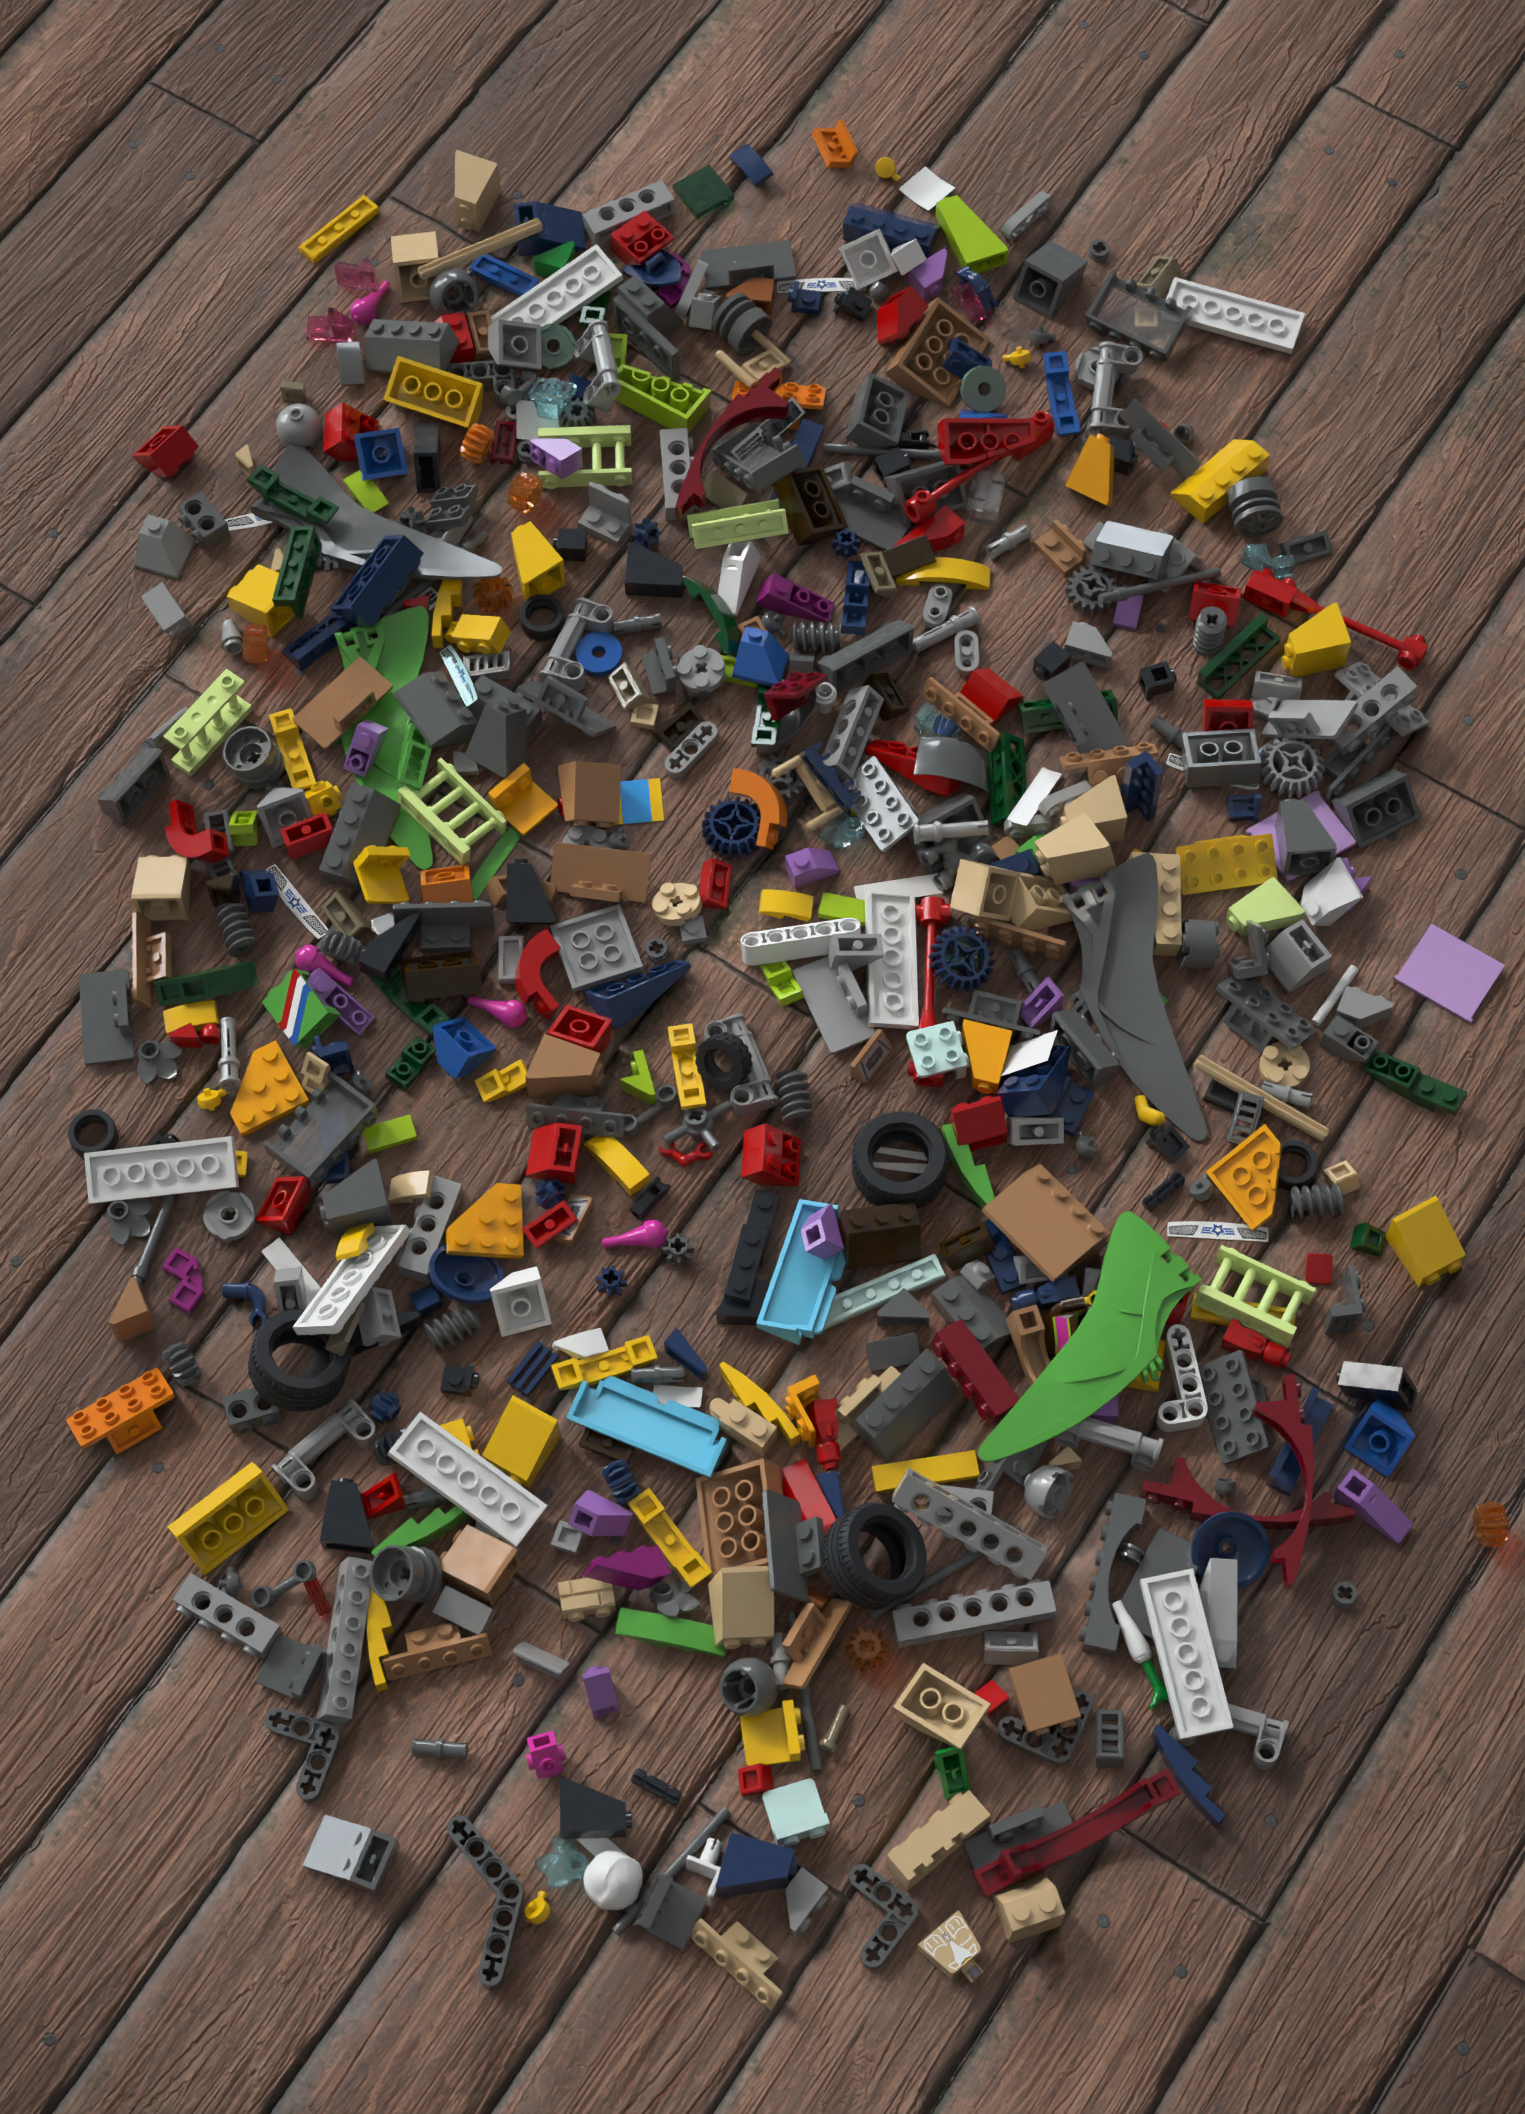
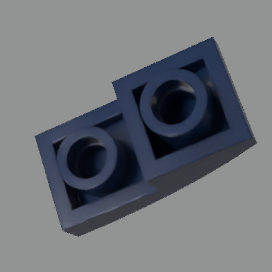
M747 143L729 155L731 162L743 172L745 178L755 187L763 184L774 175L764 160Z

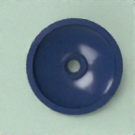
M446 1245L441 1246L432 1254L428 1265L430 1279L436 1288L447 1297L461 1303L479 1304L492 1300L490 1289L504 1279L503 1269L496 1258L448 1255Z
M1238 1511L1220 1512L1208 1518L1196 1531L1191 1544L1192 1563L1198 1566L1196 1572L1201 1578L1204 1576L1210 1558L1237 1560V1590L1254 1583L1265 1571L1270 1557V1543L1264 1528L1253 1517ZM1230 1543L1229 1549L1223 1551V1544Z

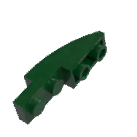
M253 960L206 969L204 972L157 980L154 984L159 1004L164 1006L180 1002L183 1004L257 986L259 981Z
M1374 1050L1364 1067L1366 1074L1386 1088L1432 1112L1437 1108L1456 1116L1467 1098V1091L1421 1073L1420 1067L1378 1050Z

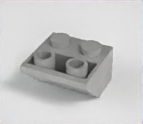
M1303 919L1282 931L1265 948V953L1268 952L1271 966L1268 968L1287 993L1292 992L1328 970L1332 958L1331 954Z

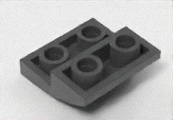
M461 484L456 487L448 488L444 486L439 488L430 501L433 510L430 511L426 519L427 522L423 523L426 530L464 526L476 503L478 494L477 484Z

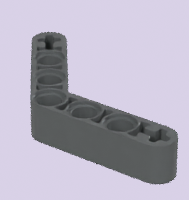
M458 1815L451 1818L447 1824L449 1837L497 1896L478 1969V1977L483 1987L488 1990H496L505 1981L525 1900V1891L521 1882L470 1820L465 1816ZM457 1826L465 1829L466 1835L469 1838L467 1841L459 1832L456 1833L455 1828ZM480 1845L485 1848L484 1853L479 1857L470 1855L471 1849L475 1846ZM493 1866H498L502 1869L500 1876L497 1878L487 1876L488 1870ZM510 1887L519 1889V1894L514 1899H507L505 1897V1892ZM504 1914L512 1916L511 1924L506 1927L498 1924V1919ZM496 1942L506 1944L505 1950L500 1954L491 1952V1947ZM492 1960L496 1962L494 1969L498 1977H493L491 1981H488L485 1974L491 1973Z

